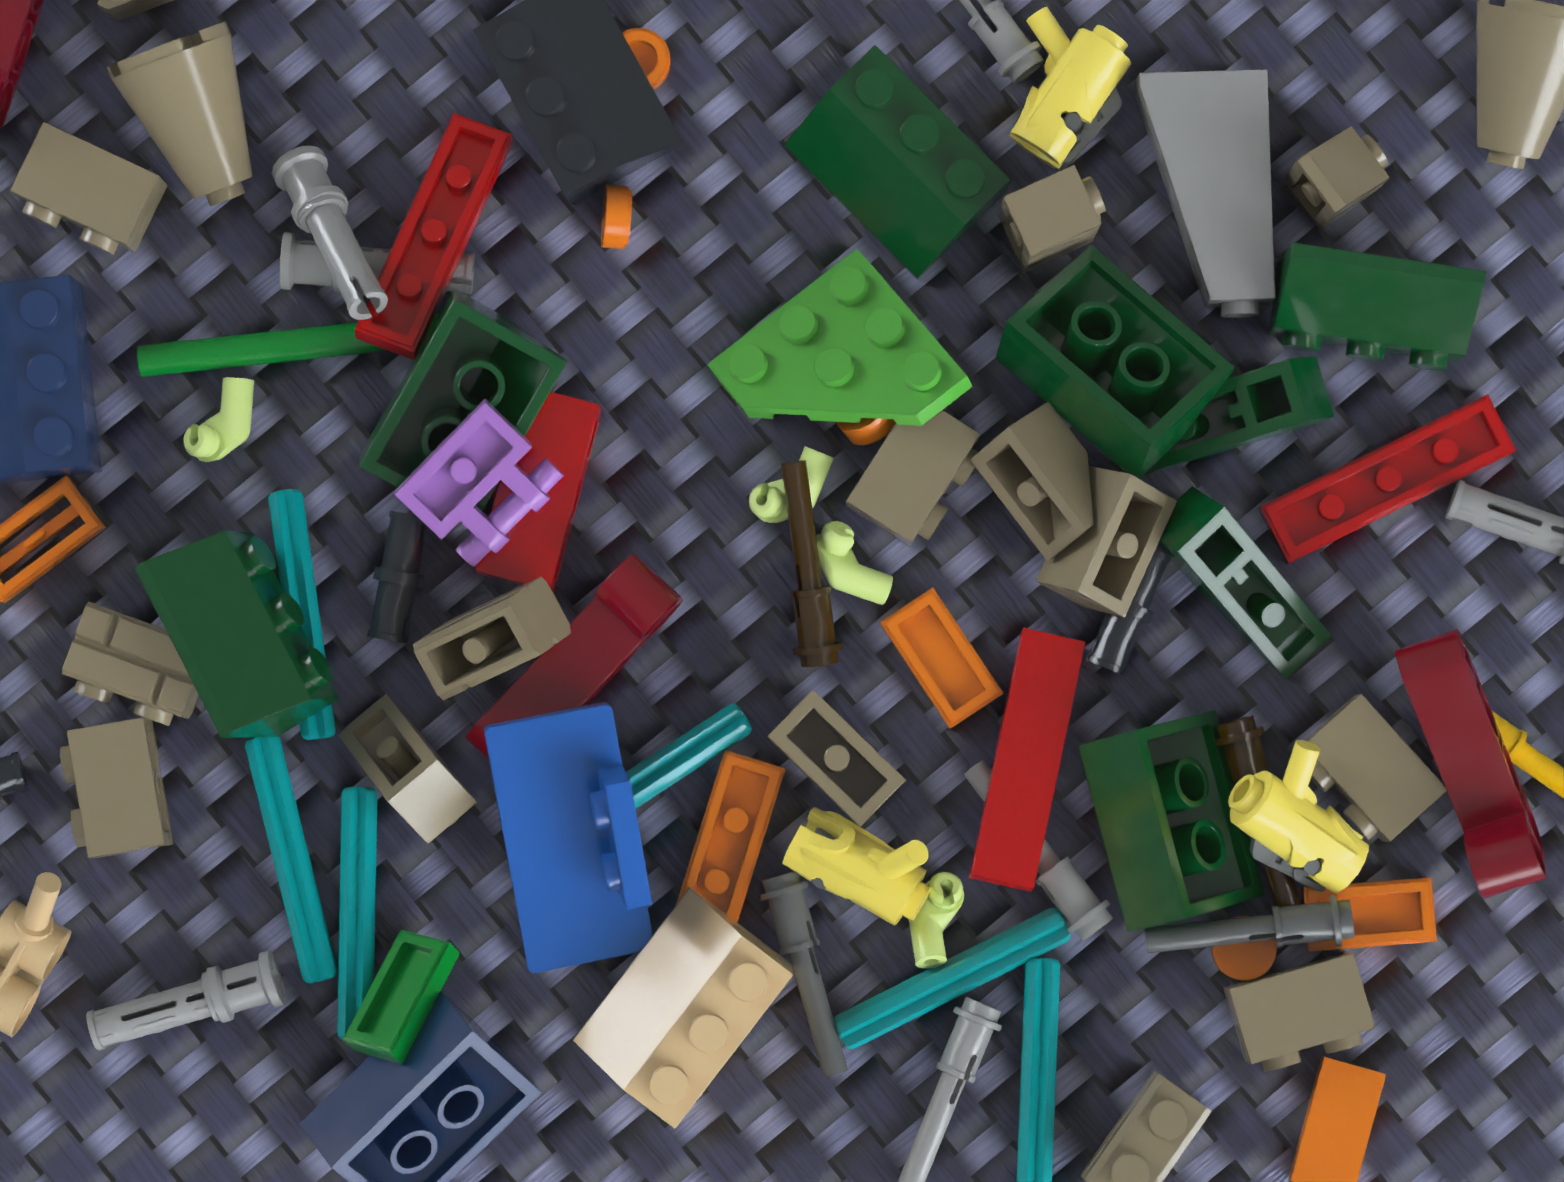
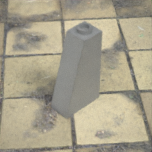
M1267 70L1139 73L1135 83V98L1205 308H1221V317L1259 316V307L1269 306L1275 299Z

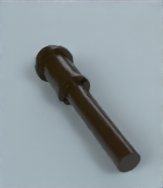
M806 460L781 463L797 589L790 591V596L793 599L799 645L793 648V655L800 656L801 667L835 664L839 662L838 651L843 649V642L836 641L830 599L831 586H822Z
M1253 715L1217 725L1220 738L1214 739L1215 746L1222 745L1234 786L1241 778L1248 774L1254 775L1264 770L1269 772L1259 736L1265 732L1264 727L1256 726ZM1263 863L1275 906L1302 905L1293 877Z

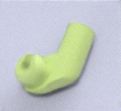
M234 377L223 378L220 412L200 426L192 424L184 434V447L191 456L197 457L200 461L204 462L221 460L247 440L251 431L254 380Z
M805 446L799 461L806 460L813 509L834 458ZM783 479L759 484L750 493L749 507L763 522L779 523L788 520Z
M839 521L825 524L821 534L816 535L820 568L829 585L836 590L884 605L892 587L893 576L858 563L851 549L854 544V532L847 524Z
M950 872L937 873L926 883V885L932 887L916 918L913 921L909 919L915 965L918 968H936L947 961L942 932L956 915L964 901L963 884L956 875Z

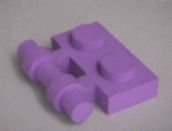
M484 399L395 490V496L441 539L459 521L472 533L456 548V551L468 564L475 567L490 550L497 553L510 540L507 533L531 509L538 512L551 499L547 492L564 474L548 458H545L530 474L524 472L516 463L532 448V443ZM501 480L512 492L488 516L476 504Z

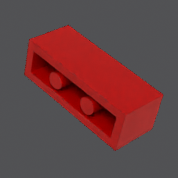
M554 392L549 393L525 435L532 443V448L516 464L524 472L530 474L545 458H548L562 471L564 476L547 492L551 499L538 512L531 509L507 533L510 540L497 553L490 550L477 564L476 572L478 574L520 586L542 577L547 581L554 594L602 413L599 404ZM501 480L491 495V498H495L491 513L512 492Z

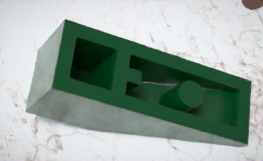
M1317 357L1288 358L1227 379L1179 442L1144 475L1278 436L1335 417Z
M1193 486L1177 500L1158 545L1168 556L1172 557L1171 560L1274 670L1284 679H1287L1331 637V634L1224 506Z

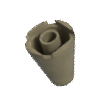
M1477 0V147L1489 149L1487 162L1524 169L1526 158L1540 159L1564 109V6L1537 0H1505L1504 7L1489 4L1490 0Z
M226 22L200 30L199 33L178 38L106 67L111 80L193 199L206 195L209 205L213 206L246 193L241 181L253 177L231 33Z

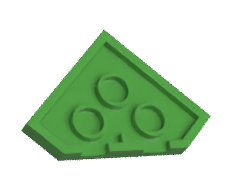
M858 248L707 364L716 379L749 418L773 419L774 414L807 415L810 421L860 423L861 418L894 419L897 425L922 426L973 387L964 371Z

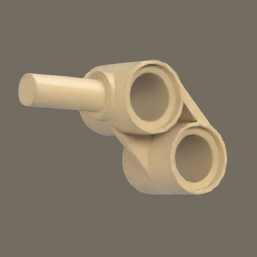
M44 872L37 876L27 906L13 900L0 917V1031L10 1037H13L26 1021L39 996L43 981L57 964L71 936V930L54 922L51 915L62 884L60 878L50 872Z

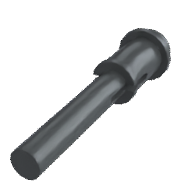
M796 872L764 880L762 885L765 894L759 895L760 901L767 900L781 948L779 949L781 956L789 954L823 1077L846 1072L848 1068L813 948L814 946L821 945L819 938L817 939L804 889L810 888L808 881L802 883L800 875Z
M1335 894L1329 895V902L1283 907L1278 905L1272 906V914L1149 927L1145 928L1147 953L1275 940L1277 948L1283 947V945L1334 940L1335 946H1342V939L1354 938V926L1350 899L1337 901Z

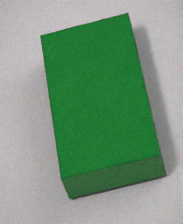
M400 930L349 1026L343 1041L353 1051L403 1064L460 952L450 942Z

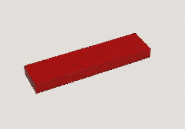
M453 113L377 279L387 295V305L378 314L370 298L368 299L366 306L372 317L358 321L354 329L356 339L415 361L513 144L512 134Z
M1487 394L1260 506L1258 509L1287 565L1516 452V449Z
M1023 628L1020 633L969 878L1032 892L1034 889L1084 652V641Z

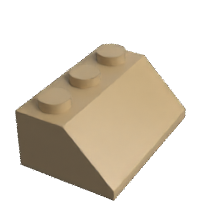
M690 887L573 1041L625 1092L675 1129L794 975L792 964Z

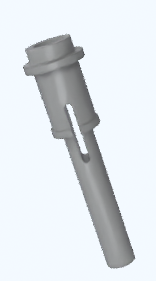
M959 0L972 17L968 22V26L976 32L1001 65L998 73L1002 78L1009 76L1012 82L1017 84L1028 78L1042 66L1044 59L1039 54L1042 46L1038 41L1033 43L1029 41L1004 8L1001 0L994 2L991 0H977L996 25L997 31L973 0Z
M983 759L964 773V776L985 802L991 768ZM1044 839L1038 873L1041 876L1035 882L1038 886L1042 887L1071 925L1067 929L1070 935L1076 932L1081 940L1085 941L1113 919L1106 909L1110 902L1107 899L1101 902L1072 865L1071 859L1067 856L1060 860Z
M969 997L965 998L961 1008L955 1006L953 1012L958 1014V1018L940 1062L938 1061L936 1068L941 1070L942 1074L898 1182L926 1181L965 1082L974 1083L976 1072L993 1031H1000L1002 1025L997 1023L1001 1014L1000 1010Z

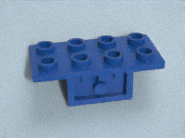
M607 702L596 703L487 725L484 728V735L528 970L531 973H539L641 952L652 937L647 907L652 905L631 780L622 766L614 715L610 704Z

